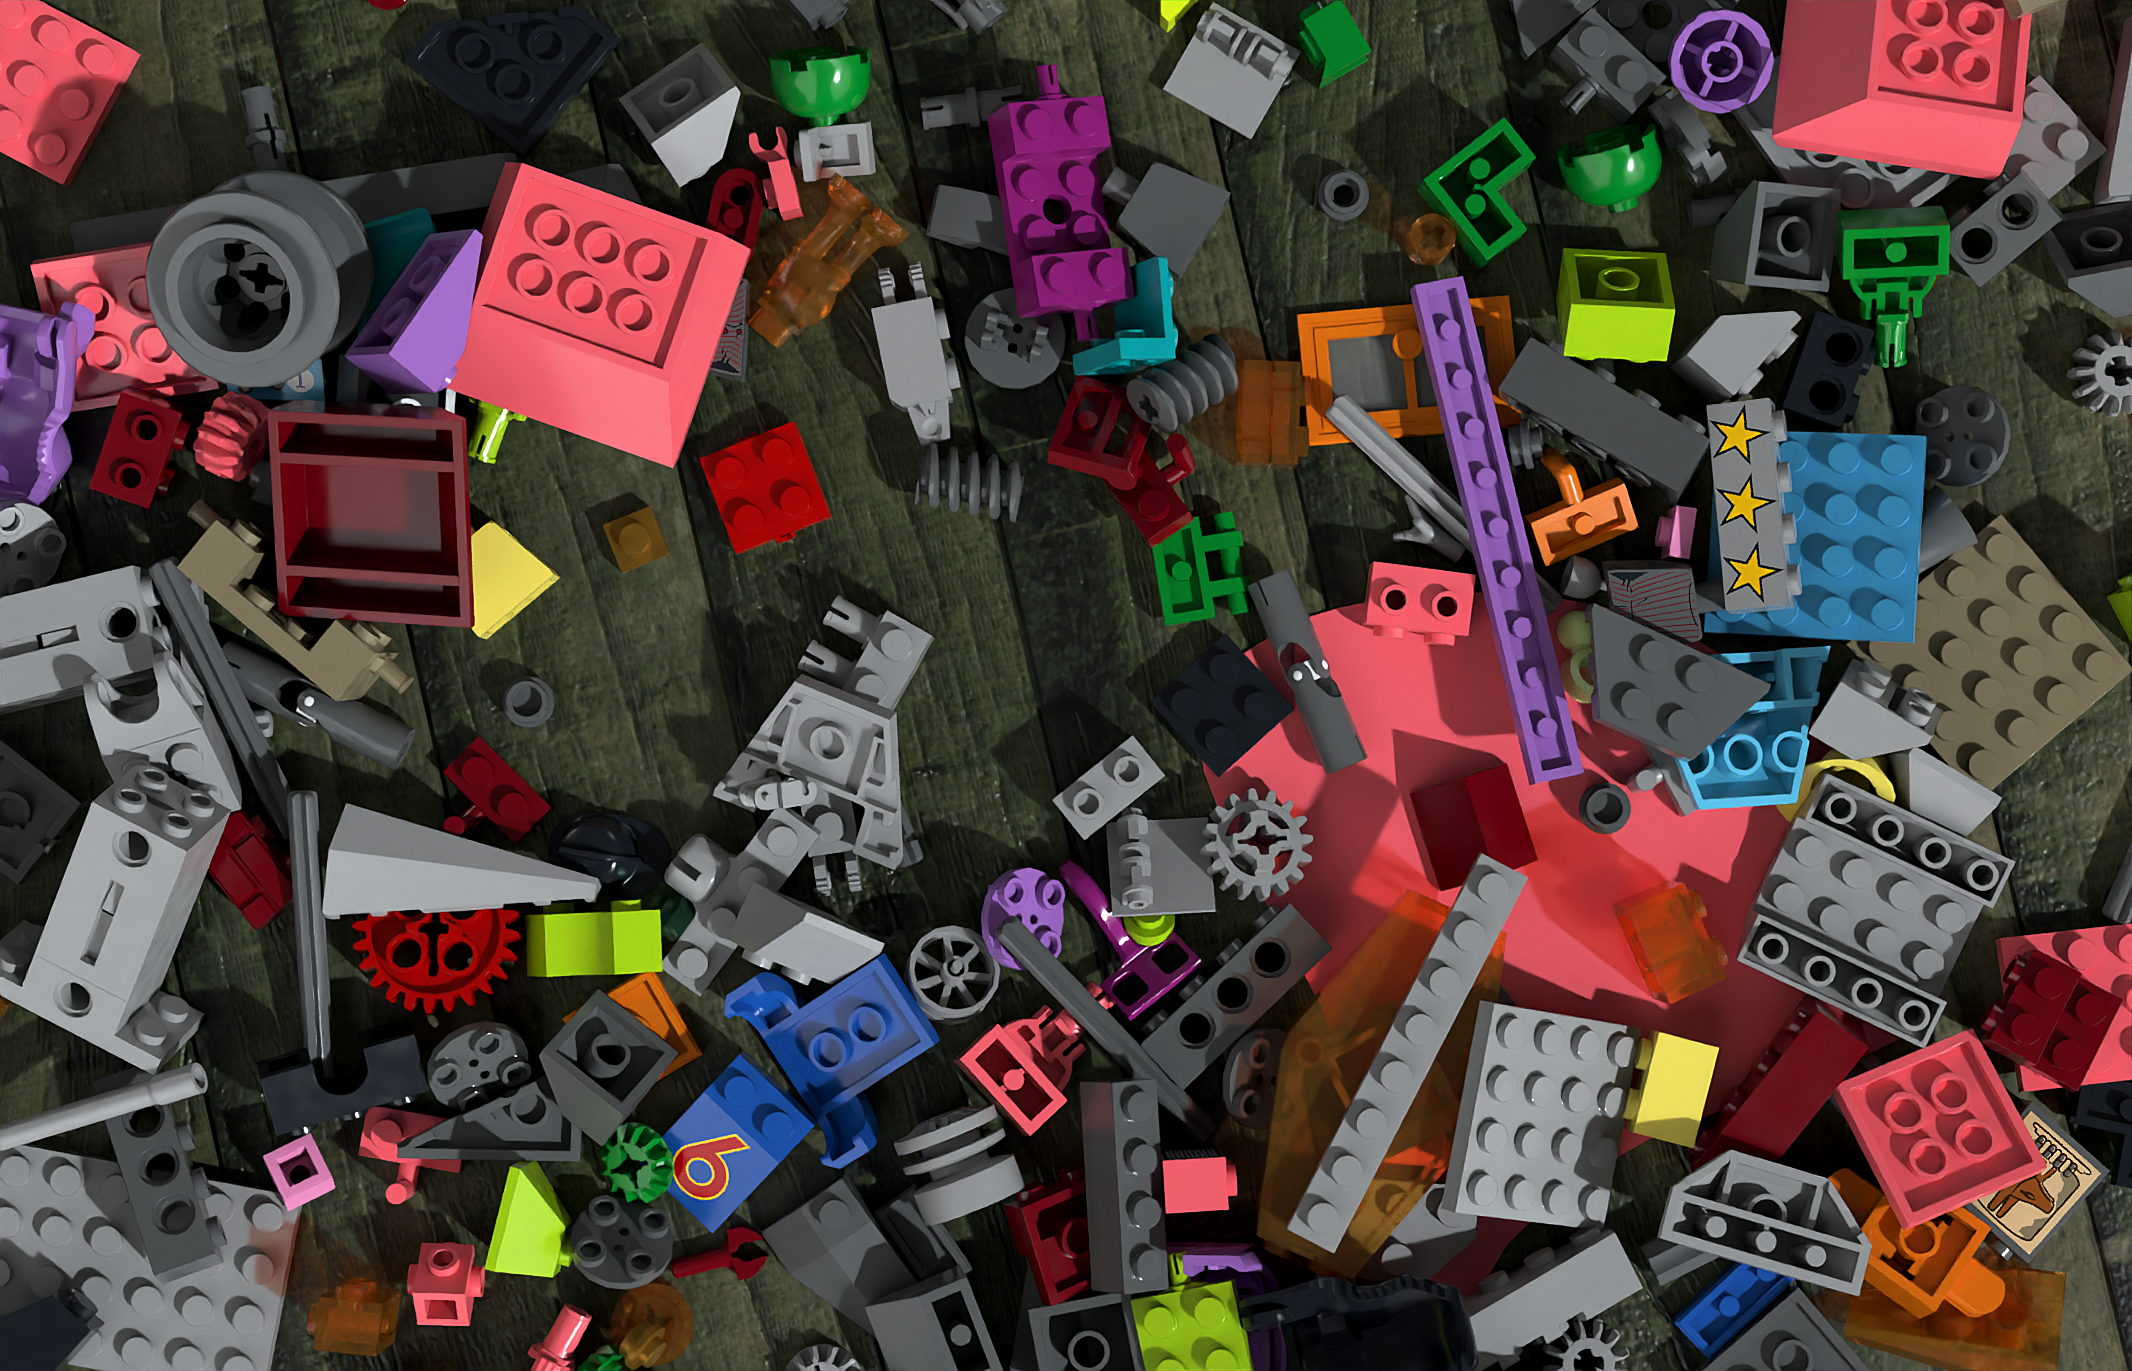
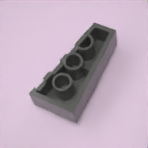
M1530 337L1498 388L1500 400L1555 435L1562 436L1565 430L1574 434L1571 442L1582 452L1595 460L1606 461L1608 457H1611L1617 461L1615 467L1624 474L1623 478L1639 488H1642L1643 485L1650 487L1653 484L1666 492L1662 499L1663 503L1671 508L1677 505L1680 506L1709 460L1710 439L1703 435L1706 429L1685 415L1679 414L1677 419H1674L1658 410L1661 403L1639 389H1634L1632 394L1616 386L1614 384L1616 378L1600 366L1590 363L1586 369L1569 359L1571 356H1563L1562 345L1558 342L1546 338L1541 343Z

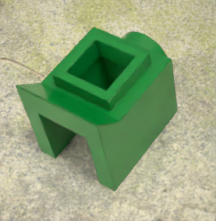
M1320 0L1298 15L1302 24L1297 40L1314 69L1317 70L1321 67L1323 70L1319 89L1368 61L1366 55L1371 53L1372 50L1342 0H1336L1329 5L1326 4L1325 0Z

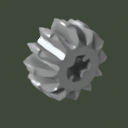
M2112 330L2107 333L2105 340L2098 334L2087 338L2088 349L2079 348L2072 354L2075 361L2081 366L2068 370L2066 375L2072 380L2081 381L2082 386L2075 388L2072 391V396L2079 398L2088 395L2086 411L2090 413L2097 411L2103 406V411L2107 418L2118 416L2121 409L2127 414H2131L2132 336L2123 342L2120 331ZM2111 366L2113 372L2120 373V380L2115 382L2114 377L2106 376L2105 368Z
M1574 1316L1570 1321L1572 1333L1567 1334L1565 1331L1564 1335L1559 1337L1561 1340L1559 1345L1551 1342L1542 1345V1350L1545 1353L1556 1357V1359L1541 1364L1542 1371H1583L1577 1364H1574V1359L1580 1360L1581 1357L1578 1353L1584 1349H1587L1596 1357L1595 1362L1589 1361L1592 1368L1587 1371H1628L1623 1366L1615 1364L1616 1361L1623 1360L1629 1356V1350L1625 1346H1613L1618 1341L1620 1333L1614 1327L1602 1333L1603 1321L1598 1317H1593L1589 1321L1585 1331L1583 1322L1578 1321L1577 1317Z

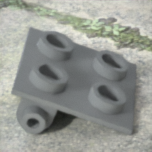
M1213 2L1209 10H1206L1196 27L1197 31L1163 90L1251 140L1301 51Z
M1127 808L1121 812L1122 817L1117 822L1106 823L1112 917L1216 911L1213 874L1208 875L1206 872L1212 864L1211 856L1200 855V849L1205 844L1210 843V839L1201 834L1202 828L1208 824V817L1148 820L1145 816H1142L1141 809Z

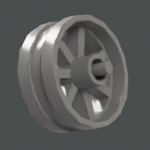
M951 925L936 928L919 940L905 963L903 982L930 1021L954 1025L968 1022L983 1011L998 988L1000 967L998 961L990 955L981 935L969 928ZM941 943L944 964L924 953L923 950L931 944ZM951 943L961 944L968 948L969 952L963 958L953 956ZM977 956L983 963L986 974L968 972V964ZM916 961L934 971L937 975L917 982L914 971ZM963 982L987 985L985 994L978 1003ZM936 987L941 993L938 1005L928 999L922 991ZM956 992L967 1008L958 1010L946 1008L950 994Z

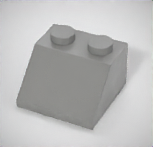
M753 882L727 937L729 940L745 948L741 956L745 960L770 970L773 962L781 964L783 967L780 973L805 985H809L812 977L832 985L879 955L885 943L830 913Z

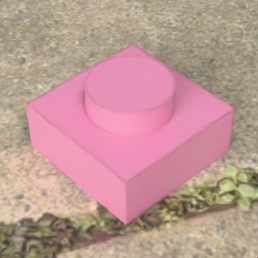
M1677 505L1668 510L1667 517L1660 516L1655 536V546L1662 547L1660 560H1689L1697 513L1696 508Z

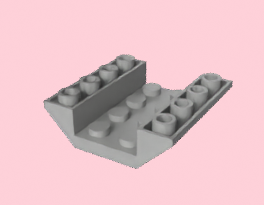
M1824 773L1794 814L1748 910L1735 959L1925 1049L1947 1004L1939 995L1983 905L1993 909L2015 861L1828 773Z

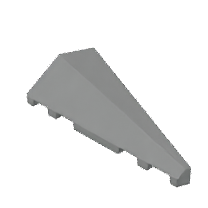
M346 803L328 851L322 914L324 918L340 919V915L369 913L375 917L387 916V912L405 910H421L423 913L496 909L503 908L504 904L533 902L536 906L551 905V901L584 899L586 902H596L601 884L596 877Z

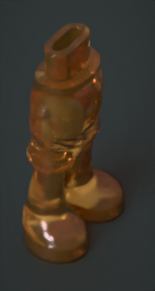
M837 172L830 178L826 186L831 201L826 214L804 241L800 238L791 253L776 268L762 293L764 297L757 301L761 305L760 309L748 322L754 330L777 349L783 345L792 333L799 336L802 329L810 325L819 324L820 320L830 313L836 301L835 297L852 280L851 276L870 255L883 246L897 247L910 235L875 205L867 214L858 231L831 263L822 260L823 256L872 203Z

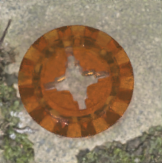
M650 1283L635 1287L623 1295L614 1309L611 1321L614 1341L617 1347L620 1348L621 1343L632 1327L647 1318V1303H650L651 1310H654L657 1317L665 1316L666 1318L673 1317L674 1319L663 1326L665 1334L662 1340L666 1342V1347L661 1356L651 1366L667 1364L685 1351L693 1336V1311L690 1309L684 1295L665 1283Z

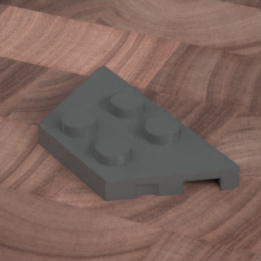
M1595 603L1586 607L1584 613L1585 622H1590L1592 653L1588 654L1589 675L1594 683V690L1591 694L1592 716L1594 721L1687 762L1695 759L1769 692L1771 684Z

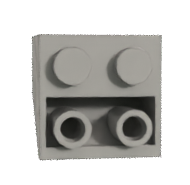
M1795 311L1719 316L1700 331L1669 368L1711 405L1721 404L1726 400L1736 402L1741 396L1744 398L1764 376L1757 368L1762 363L1767 366L1774 358L1778 359L1795 341L1798 335L1791 329L1802 317Z
M1853 658L1822 707L1809 734L1852 760H1858L1928 745L1943 711L1936 707L1937 701L1925 691L1916 687H1910L1907 690L1890 680L1892 677L1891 673L1881 665L1870 660H1865L1861 663Z

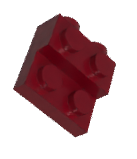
M2032 949L2025 952L2023 957L2019 954L2015 955L2008 965L2003 976V982L2007 983L2008 986L2000 1002L1993 1000L1986 1009L1980 1022V1027L1985 1029L1980 1042L1982 1045L2071 1092H2076L2079 1090L2123 999L2081 978V972L2037 949Z
M1084 1163L1075 1164L1058 1172L1060 1181L1045 1187L1042 1181L1026 1184L1023 1189L1015 1193L1016 1200L1003 1205L1018 1254L1028 1256L1043 1305L1054 1306L1092 1289Z

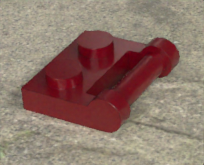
M1077 375L1048 449L1047 463L1107 479L1112 486L1120 490H1131L1138 481L1140 475L1138 463L1153 424L1144 422L1134 412L1127 399L1126 387ZM1120 412L1131 414L1133 421L1118 457L1105 452Z

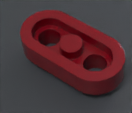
M735 168L726 171L718 178L713 189L705 228L721 233L728 238H734L740 244L749 248L751 253L747 264L754 255L766 201L763 184L756 174L747 169ZM738 189H745L750 193V198L744 205H735L731 201L732 194Z

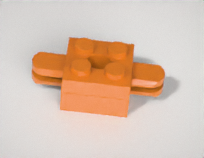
M1848 1168L1835 1171L1826 1177L1831 1180L1851 1211L1859 1228L1865 1233L1872 1244L1864 1279L1918 1319L1935 1312L1943 1299L1967 1316L1974 1318L1992 1312L2001 1305L2005 1296L2004 1281L1998 1274L1973 1257V1254L1991 1229L1986 1223L1961 1206L1904 1231L1881 1186L1877 1188L1857 1172Z

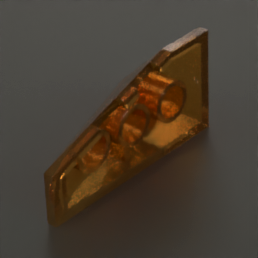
M2017 1266L1996 1268L1995 1273L2005 1283V1296L2001 1305L1994 1311L1977 1318L1967 1316L1943 1299L1935 1312L1918 1319L1876 1287L1861 1288L1859 1296L1850 1294L1845 1340L1947 1371H2057L2066 1273Z

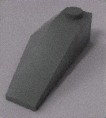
M845 1172L765 1228L761 1233L791 1276L876 1338L864 1304L920 1281L873 1215L874 1212Z

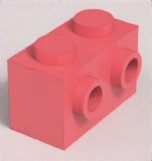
M1374 561L1369 565L1362 625L1374 627L1373 636L1403 640L1404 631L1424 633V643L1454 646L1455 638L1463 639L1469 634L1476 575Z

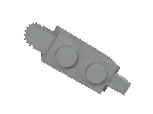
M918 261L909 263L910 269L908 271L916 299L897 303L894 293L896 286L893 274L890 273L889 268L879 269L878 274L885 306L872 308L871 311L889 398L893 406L902 412H909L920 444L925 446L931 443L936 444L951 440L949 403H953L951 389L960 388L961 386L955 357L944 359L941 340L950 338L945 309L934 310L932 297L927 296L921 262Z

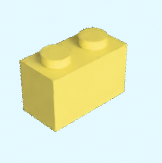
M1651 1029L1648 1039L1641 1038L1637 1047L1634 1068L1640 1069L1636 1088H1628L1627 1103L1625 1111L1621 1115L1622 1118L1627 1119L1625 1128L1633 1133L1694 1148L1719 1048Z

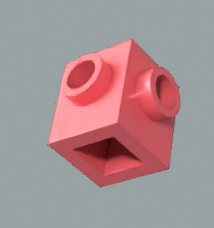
M454 1242L442 1244L422 1243L418 1264H410L407 1279L408 1294L413 1295L417 1324L470 1326L474 1297H482L485 1286L484 1266L476 1265L474 1245Z

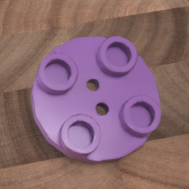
M1020 867L1007 870L992 885H988V893L985 896L981 913L982 937L990 955L1002 966L1015 970H1027L998 940L994 933L998 925L1011 915L1016 916L1056 958L1058 957L1062 947L1060 936L1064 923L1063 902L1065 899L1064 887L1058 880L1050 879L1042 871L1030 867Z

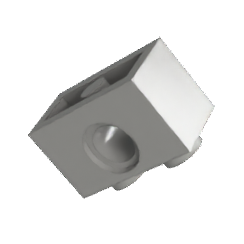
M1132 735L1052 801L1080 836L1086 840L1165 775Z

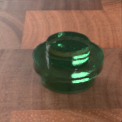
M680 893L675 894L672 898L668 895L663 896L652 909H660L661 937L666 938L670 942L676 940L686 930L695 915V909L688 904L689 900Z

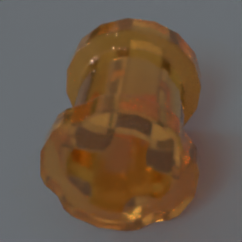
M1436 213L1425 214L1418 218L1407 234L1406 252L1410 259L1418 265L1435 266L1443 262L1456 240L1455 229L1451 221ZM1423 232L1428 236L1434 232L1440 235L1441 239L1437 244L1439 250L1433 245L1426 249L1420 245L1419 242L1424 236Z

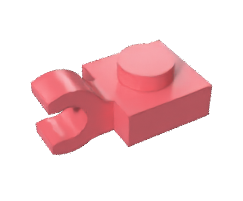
M780 126L776 127L778 144L774 149L765 150L761 148L756 133L749 135V146L753 155L759 161L769 166L771 178L762 180L769 209L779 207L780 214L783 220L786 221L803 217V212L788 157L789 140L785 130Z

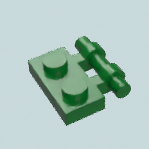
M1233 511L1213 515L1216 534L1202 536L1199 516L1193 517L1194 520L1151 548L1165 626L1215 618L1213 598L1227 596L1230 615L1250 612L1247 592H1249L1247 586L1251 585L1250 577L1244 576L1239 547H1243L1244 542L1242 531H1236ZM1219 551L1224 579L1210 582L1205 553Z

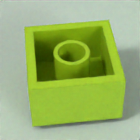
M1563 248L1556 295L1563 356L1576 357L1582 360H1595L1597 358L1626 359L1635 363L1667 361L1676 308L1666 253Z

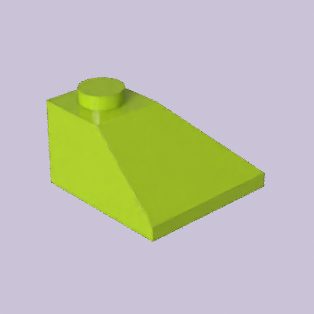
M520 1160L510 1166L484 1268L486 1270L553 1278L560 1272L561 1265L569 1267L571 1264L572 1256L569 1251L571 1235L569 1234L573 1221L537 1161Z

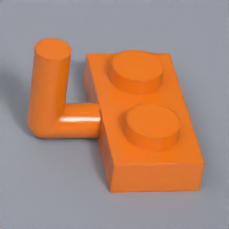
M1549 447L1544 450V457H1541L1540 460L1557 479L1563 500L1524 517L1538 558L1545 567L1639 528L1625 483L1619 477L1582 491L1573 465L1556 448Z

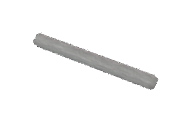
M1344 393L1338 396L1325 412L1326 417L1473 554L1461 501L1350 396ZM1535 571L1547 617L1560 605L1562 597Z

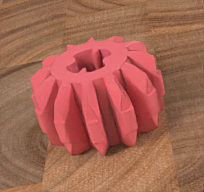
M229 391L223 397L216 398L212 409L209 412H204L202 425L197 428L199 434L193 443V449L196 451V463L224 479L229 478L237 482L244 479L246 475H251L258 461L264 459V453L267 447H269L267 410L270 409L264 406L262 402L244 393L238 394Z

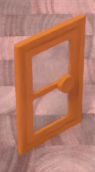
M1509 295L1469 299L1500 429L1508 428L1511 425H1519L1521 412L1500 400L1498 388L1516 361ZM1413 304L1300 314L1296 316L1309 446L1353 442L1325 414L1327 408L1343 393L1350 396L1393 438L1444 434Z

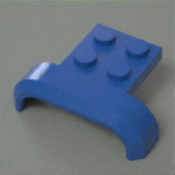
M885 953L808 1004L787 981L769 972L756 975L726 995L724 1015L727 1018L733 1016L743 1017L761 1034L824 1133L826 1150L820 1157L822 1164L837 1169L843 1168L871 1150L878 1140L877 1119L873 1107L863 1090L941 1040Z

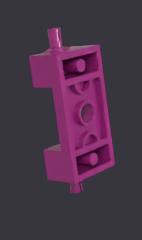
M1042 65L1035 68L1040 93L1039 98L1033 101L1007 103L987 118L1018 318L1074 313L1078 337L1077 342H1088L1099 339L1094 311L1113 309L1135 298L1127 247L1111 248L1103 194L1101 193L1102 188L1096 155L1111 146L1104 97L1074 98L1060 94L1057 65ZM1046 199H1054L1063 207L1064 220L1062 224H1053L1045 217L1043 204Z

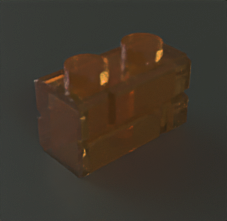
M1240 360L1238 364L1239 388L1237 390L1236 467L1296 469L1298 457L1308 456L1309 426H1299L1300 406H1309L1311 377L1310 375H1301L1302 362Z

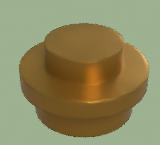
M645 1319L636 1324L624 1338L619 1348V1353L626 1358L625 1365L631 1370H635L641 1365L646 1368L653 1365L666 1347V1342L662 1340L665 1328L659 1323L652 1325Z

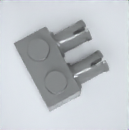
M838 595L831 606L849 616V619L845 620L828 610L823 624L829 625L863 644L861 650L864 652L859 660L855 659L851 662L813 639L806 651L823 660L824 664L820 665L803 655L798 669L808 672L835 688L894 711L934 638L929 633L889 611H886L884 615L880 614L879 617H876L843 599V596Z

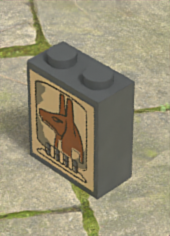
M2017 1098L2014 1105L2042 1155L2047 1168L2037 1175L1962 1207L1991 1227L1983 1242L1994 1253L2006 1262L2013 1256L2028 1264L2108 1174L2109 1170L2036 1104L2029 1100Z

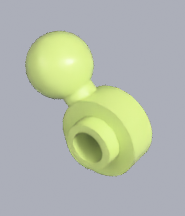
M1571 611L1562 616L1556 629L1559 642L1565 648L1571 650L1572 656L1567 658L1561 665L1560 676L1563 688L1570 697L1581 703H1591L1594 683L1589 675L1588 654L1592 653L1590 622H1585V612Z

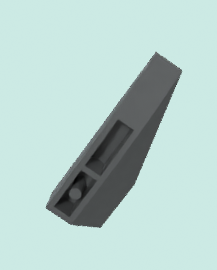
M960 1265L864 1304L889 1371H1003L968 1279Z

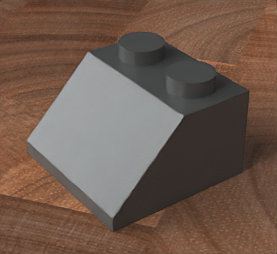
M1104 1293L1060 1302L1054 1306L1047 1305L1029 1309L1028 1314L1039 1371H1146L1131 1305V1294Z

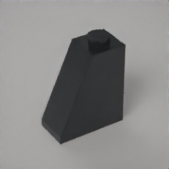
M65 1289L0 1317V1371H62L105 1324L95 1315L98 1312L96 1305L84 1294L78 1291L71 1293L68 1289Z

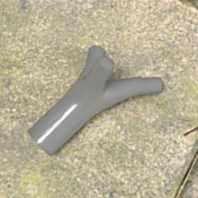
M1407 494L1405 500L1414 519L1413 524L1415 526L1411 530L1394 532V542L1414 541L1425 544L1453 563H1456L1466 547L1441 530L1424 513L1418 502L1411 495Z

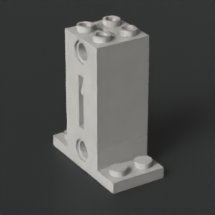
M132 565L1 597L0 716L84 695V676L93 673H99L110 682L113 688L156 678L153 664L155 663L154 654L164 651L170 652L181 665L180 647L176 637H171L169 612L149 574V570ZM136 617V627L131 633L130 623Z
M138 763L92 801L45 927L23 920L0 940V995L142 1070L155 1075L194 1035L204 1017V1013L189 1006L183 999L168 995L160 991V988L231 809L217 803L211 795L203 791L192 790L169 778L166 772L157 767L143 766Z

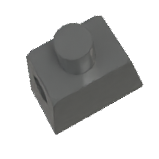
M1154 162L1142 181L1116 166L1101 193L1125 207L1116 222V230L1148 259L1155 256H1166L1168 271L1177 283L1229 202L1231 194L1221 187L1159 162Z

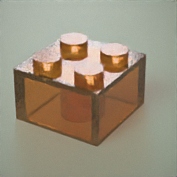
M1665 881L1611 905L1652 999L1672 1004L1727 979L1722 966L1728 964V958L1717 936L1714 935L1709 938L1701 918L1706 917L1707 912L1695 888L1688 890L1683 882Z

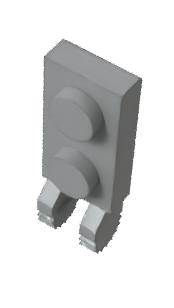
M801 781L802 786H803V795H804V794L806 793V789H805V783H806V782ZM817 787L815 800L808 805H802L801 812L805 820L822 831L808 850V856L813 858L818 896L822 897L831 894L832 882L830 872L827 870L825 855L844 852L846 884L851 892L862 890L858 856L853 853L858 836L853 801Z

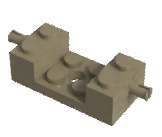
M203 500L197 501L191 507L187 516L198 523L206 532L177 568L335 701L361 700L379 677L391 685L399 694H402L410 686L414 677L410 676L393 661L399 652L388 644L392 636L376 622L366 621L364 623L360 620H335L327 631L324 632L307 618L303 617L299 622L293 616L279 615L278 592L267 585H264L261 589L257 587L276 564L275 548L271 546L275 538L265 528L252 520L249 524H246L240 519L230 521L228 518H222L205 504Z

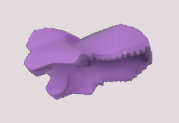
M65 300L58 315L0 303V501L21 500L38 506L58 485L76 457L62 424L68 418L73 406L77 359L86 351L94 335L95 313L83 305Z

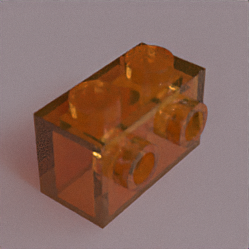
M347 1277L346 1283L336 1284L334 1288L319 1297V1303L313 1302L311 1305L307 1332L314 1335L313 1349L376 1357L395 1342L401 1290L377 1288L378 1280L366 1277Z

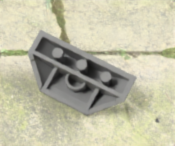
M1729 1149L1670 1186L1657 1238L1697 1251L1855 1296L1860 1295L1872 1248L1869 1239L1859 1228L1851 1211L1830 1179Z

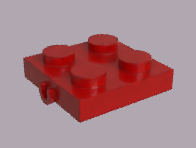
M794 421L760 435H757V432L751 433L748 437L737 439V444L699 458L736 554L744 553L776 540L777 544L787 542L796 538L795 532L833 517L799 427Z

